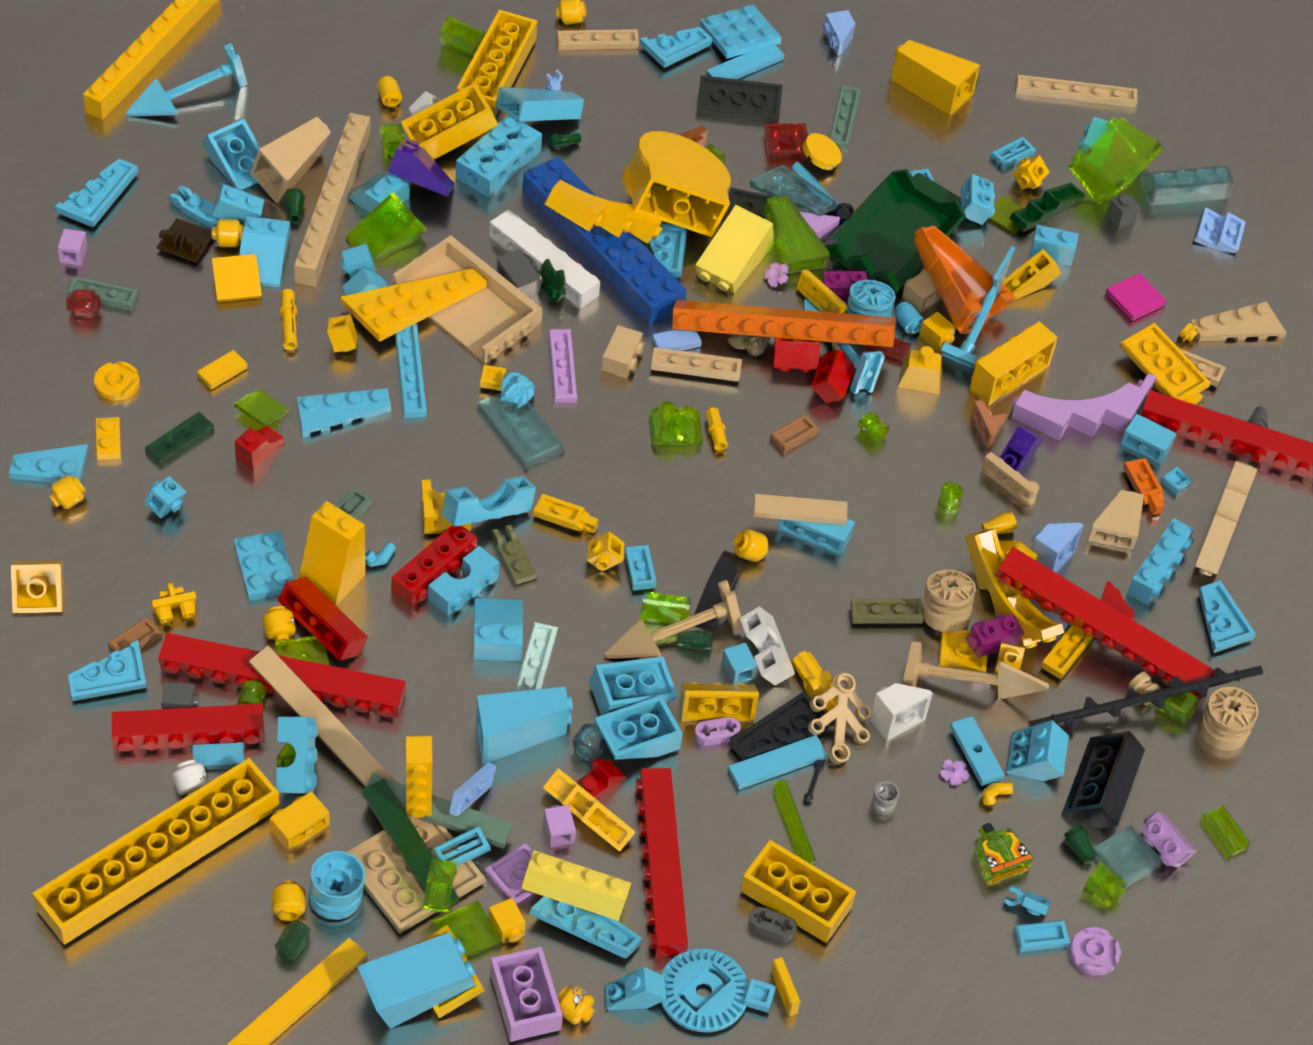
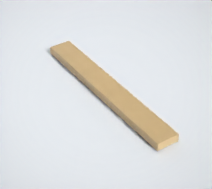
M269 646L265 647L249 661L250 665L299 717L316 718V723L318 724L317 736L365 787L372 774L397 782Z

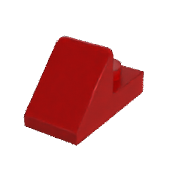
M610 760L592 761L591 771L576 782L596 799H599L624 781L626 776Z

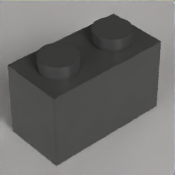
M521 250L497 258V272L530 298L541 293L542 276L538 271H535L530 259L525 257Z

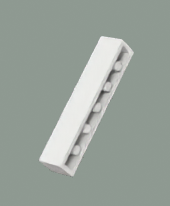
M508 209L490 221L489 237L509 253L521 250L524 256L530 259L532 267L536 272L541 271L542 264L546 259L550 260L555 271L564 270L565 297L578 308H583L599 296L600 281L598 278L586 271L581 264L576 263L564 251L553 245L549 239L543 237L534 227L529 226L519 215H515Z

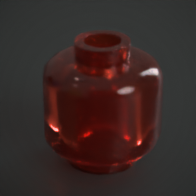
M76 289L66 299L67 311H71L72 316L76 319L94 318L101 310L100 296L96 295L92 289Z

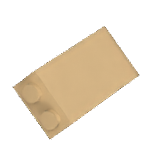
M317 116L260 148L250 174L276 204L280 203L286 191L293 188L319 159L331 131Z

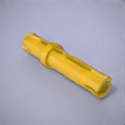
M284 289L280 293L283 347L286 350H294L298 346L295 292L291 289Z

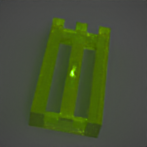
M1224 805L1219 806L1217 810L1213 809L1210 813L1206 812L1202 815L1201 819L1229 857L1250 847L1251 842ZM1213 818L1216 820V822L1219 824L1222 830L1218 828L1216 823L1213 821ZM1226 837L1229 838V840L1232 842L1235 848L1231 846Z

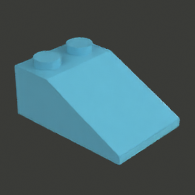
M241 119L206 136L202 145L213 164L233 187L244 190L258 183L250 174L260 146L245 119Z
M246 217L239 256L256 254L260 285L280 287L291 240L290 221Z
M475 598L473 660L522 662V600Z
M663 656L595 665L589 681L601 716L662 695L666 703L678 697Z
M662 695L594 719L614 759L659 757L679 750L683 733Z

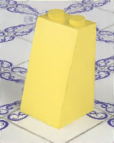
M735 205L696 263L698 277L705 282L710 281L722 291H729L734 294L773 247V223Z

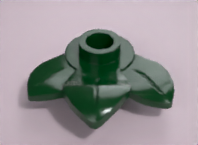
M546 259L542 264L541 271H539L543 280L541 287L546 291L547 297L552 302H559L565 297L564 270L555 271L550 260Z

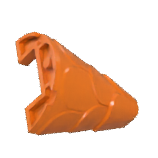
M935 226L921 227L915 232L913 241L927 274H930L934 287L941 297L954 326L961 334L970 333L977 315L983 309L981 306L986 295L993 287L994 276ZM1003 284L998 296L996 295L984 324L993 315L997 316L1016 298Z

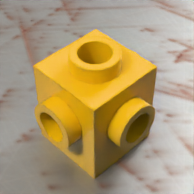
M1040 155L1022 159L1012 171L1021 189H1035L1042 184V180L1050 173Z
M608 531L588 541L587 561L601 571L623 562L625 542Z

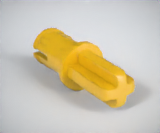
M710 407L706 410L709 425L708 433L712 436L714 449L718 451L724 450L728 447L724 432L726 427L721 421L719 410Z

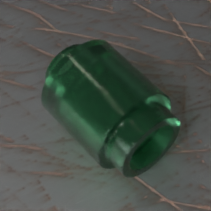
M293 920L291 924H287L275 943L277 955L284 960L297 959L310 938V928L298 920Z

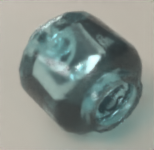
M596 723L584 724L572 741L575 754L586 761L599 758L607 747Z

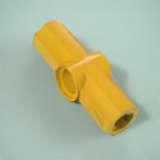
M805 650L798 653L792 659V665L802 678L804 689L811 699L821 696L832 688V675L827 670H822L811 652H806ZM837 696L827 702L826 707L823 709L825 714L837 706Z

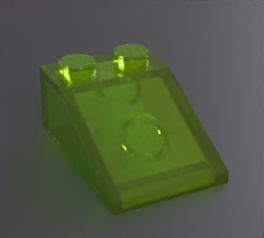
M392 192L357 224L346 237L355 247L367 243L373 261L376 263L412 244L427 228Z

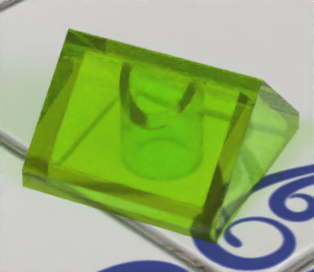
M644 591L640 620L646 624L668 626L686 619L690 613L691 597Z

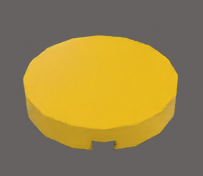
M814 133L810 134L803 142L804 153L807 157L810 156L812 158L811 162L815 166L825 170H832L841 162V151L830 138Z
M117 361L114 364H111V362L106 363L98 368L94 374V387L96 392L107 400L122 401L129 399L136 394L140 387L139 373L134 366L123 361Z

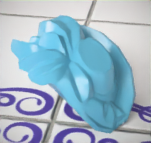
M511 372L502 381L499 401L517 404V408H520L522 405L527 404L534 396L535 385L526 376L518 372Z

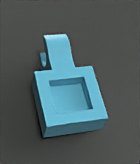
M1016 885L1010 886L1009 890L1014 892L1017 898L1010 899L1006 897L1004 902L1007 905L1016 906L1022 903V906L1026 907L1029 913L1037 916L1041 914L1046 915L1052 902L1051 900L1030 891L1025 892Z

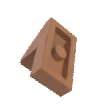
M978 400L974 402L971 416L987 449H991L1005 426L1008 414L992 416L990 408H987L984 400Z

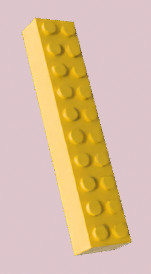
M248 758L34 891L32 895L35 909L65 945L279 809V792L252 760Z

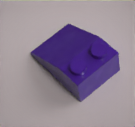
M407 139V141L402 140L395 151L388 172L448 197L455 183L424 148L419 146L418 142Z

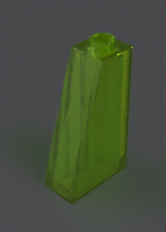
M788 196L768 198L764 213L767 221L773 223L774 242L782 264H786L789 267L787 274L827 267L830 257L828 250Z

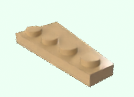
M1267 302L1190 321L1194 326H1198L1195 330L1198 332L1196 338L1199 342L1226 341V338L1246 340V337L1267 339L1268 336H1276L1277 339H1281L1286 336L1285 329Z

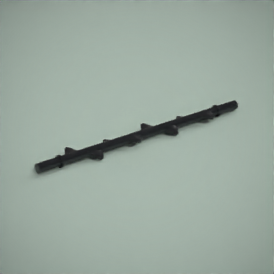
M1261 666L1226 673L1220 668H1215L1213 677L1186 684L1179 677L1174 676L1169 688L1139 694L1133 688H1130L1126 698L1103 704H1097L1091 697H1087L1082 709L1057 715L1051 714L1049 717L1028 721L1030 727L1053 720L1056 724L1064 723L1073 731L1076 730L1078 719L1107 712L1116 719L1120 717L1121 709L1151 702L1160 710L1163 709L1166 698L1194 691L1203 698L1207 696L1208 688L1235 681L1240 682L1244 679L1263 675V669Z

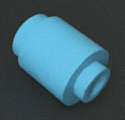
M908 302L900 303L895 308V318L908 334L918 333L924 318L912 304Z

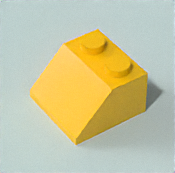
M63 560L13 561L11 564L13 613L62 612L64 588Z

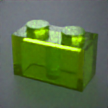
M448 16L439 31L442 44L473 58L485 36V32Z

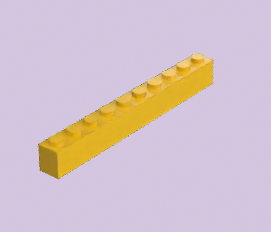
M175 0L83 93L85 112L103 120L218 0Z

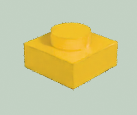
M484 365L480 388L501 391L502 381L506 376V368Z

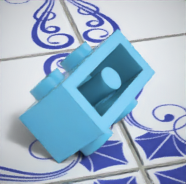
M971 174L961 187V207L967 216L966 218L983 225L995 212L994 183Z

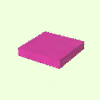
M1141 273L1106 289L1108 297L1131 321L1165 306L1167 301Z

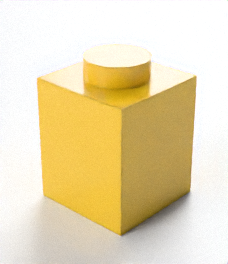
M936 312L922 322L919 337L938 352L942 349L944 342L950 345L953 343L956 327L939 312Z
M351 314L329 318L327 332L334 353L348 352L356 349L358 336Z
M513 898L489 907L488 921L501 945L507 942H516L525 935L526 922Z

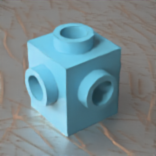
M169 476L162 482L158 480L152 485L144 503L162 518L169 512H176L184 503L182 499L186 491Z

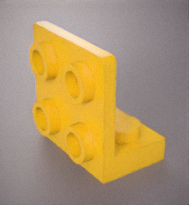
M431 479L421 480L424 534L443 533L452 526L441 515L445 493H436V489L431 487ZM471 523L462 525L471 531Z

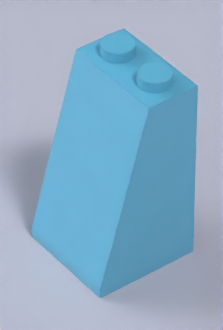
M566 687L477 695L476 728L482 764L490 763L566 735L567 724H571L570 711L573 710L572 697L567 696Z
M450 932L358 966L377 1013L390 1029L476 986L472 978L476 975L471 962H465L462 954L466 953L460 939L455 940Z

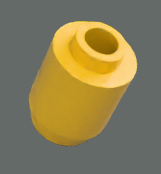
M391 76L382 77L378 81L377 89L383 104L387 107L398 105L402 101V94L397 81Z

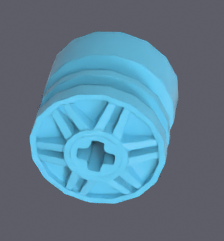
M858 281L852 284L850 288L846 314L892 317L891 312L894 307L895 292L890 286L879 281Z
M332 851L323 854L315 861L311 870L308 900L311 908L318 915L326 919L340 920L348 918L359 908L365 882V870L363 864L356 856L344 851Z

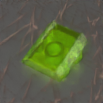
M664 401L659 407L651 409L648 418L650 420L652 437L651 445L702 446L703 437L699 410L686 405L682 408H677L672 402Z

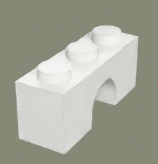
M759 606L740 617L746 637L755 644L759 651V654L754 656L761 676L775 686L793 676L795 672L773 616Z

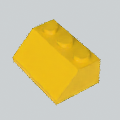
M694 682L682 684L680 694L681 722H703L732 717L739 722L754 723L759 692L755 685L744 683L736 685L721 683L698 684Z

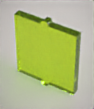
M1002 196L994 204L995 212L993 216L987 220L1015 235L1020 228L1009 218L1012 212L1023 209V207Z
M261 389L250 395L246 394L245 398L234 404L235 408L263 427L274 421H279V418L289 413L287 407Z

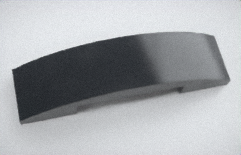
M724 550L708 579L694 615L723 602L718 583L727 580L731 591L746 559ZM716 617L698 625L714 631L719 619Z

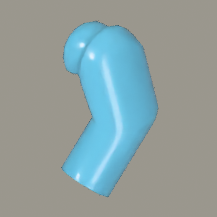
M387 542L380 553H375L373 550L365 551V564L370 567L386 564L396 550L395 545Z

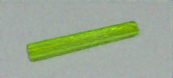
M784 779L774 782L773 788L798 855L801 859L814 866L816 858L787 781Z

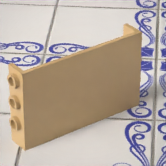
M450 235L437 245L430 247L421 256L414 258L405 267L398 269L393 274V285L474 268L487 280V287L428 318L485 364L490 359L496 358L507 347L513 346L518 339L527 336L532 329L541 324L543 308Z

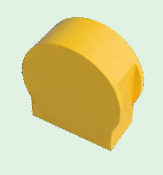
M664 131L645 133L640 138L637 149L622 173V184L632 198L635 212L710 237L714 235L730 205L727 190L731 184V177L725 165L703 146L674 133Z

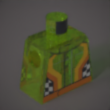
M986 823L979 828L978 831L982 838L978 840L975 854L988 886L1030 870L1034 857L1011 829L1007 828L996 832L991 823Z

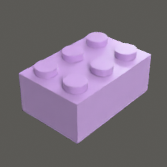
M542 947L491 958L490 975L510 1042L561 1030L563 1015Z

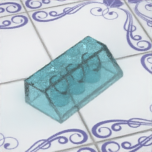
M1208 166L1138 173V178L1149 206L1228 199L1234 183L1228 166Z

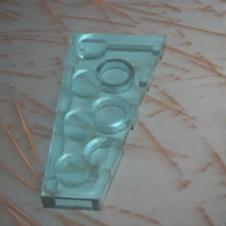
M784 165L750 180L751 188L817 216H822L836 209V201Z

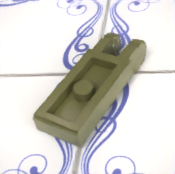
M512 525L505 526V533L509 539L505 543H503L500 532L497 529L492 530V537L497 546V552L514 585L536 579L537 572L522 543L517 538Z

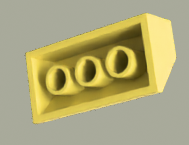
M534 850L521 889L619 921L631 882Z

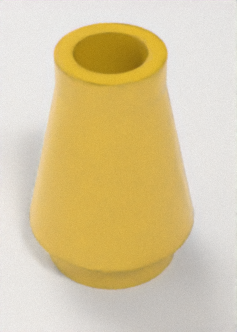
M1004 511L987 522L981 523L982 530L995 529L996 534H1007L1017 529V522L1012 512L1007 513Z

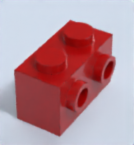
M774 337V368H777L779 371H790L791 368L800 369L799 371L801 372L817 370L820 342Z
M841 349L823 354L811 388L826 404L840 401L846 395V390L855 370L854 364Z

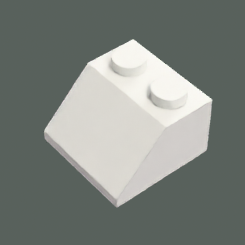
M898 683L889 687H882L875 695L870 721L883 738L888 741L925 721L932 692Z

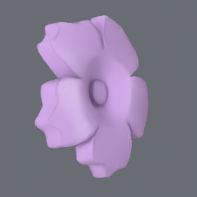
M774 262L770 264V269H767L764 273V279L768 280L767 282L770 286L775 288L778 283H787L789 278L785 274L788 273L789 267L786 264L780 265Z
M950 759L944 761L943 770L939 772L940 777L944 781H949L952 786H957L962 781H967L970 775L967 770H964L966 764L963 761H955L953 764Z

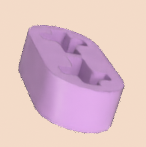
M732 717L703 721L697 724L694 739L702 746L729 743L731 738L740 733L741 726L739 721ZM725 727H729L733 732H729ZM702 731H706V733L710 735L705 736V734L702 733Z

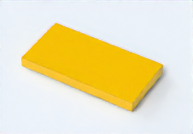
M1155 322L1120 343L1122 350L1146 375L1150 373L1156 376L1154 384L1164 395L1186 401L1210 386L1211 382Z

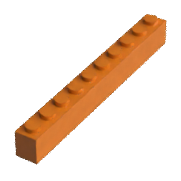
M676 300L673 307L672 329L893 347L896 318Z

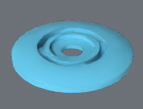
M703 948L688 950L671 959L661 973L664 976L666 1000L661 1002L662 1007L673 1021L684 1028L697 1032L719 1031L735 1023L746 1009L747 1004L744 1001L749 988L748 979L740 965L722 952ZM717 975L726 982V985H723L722 980ZM706 984L711 988L712 993L707 997H702L696 992L697 986Z

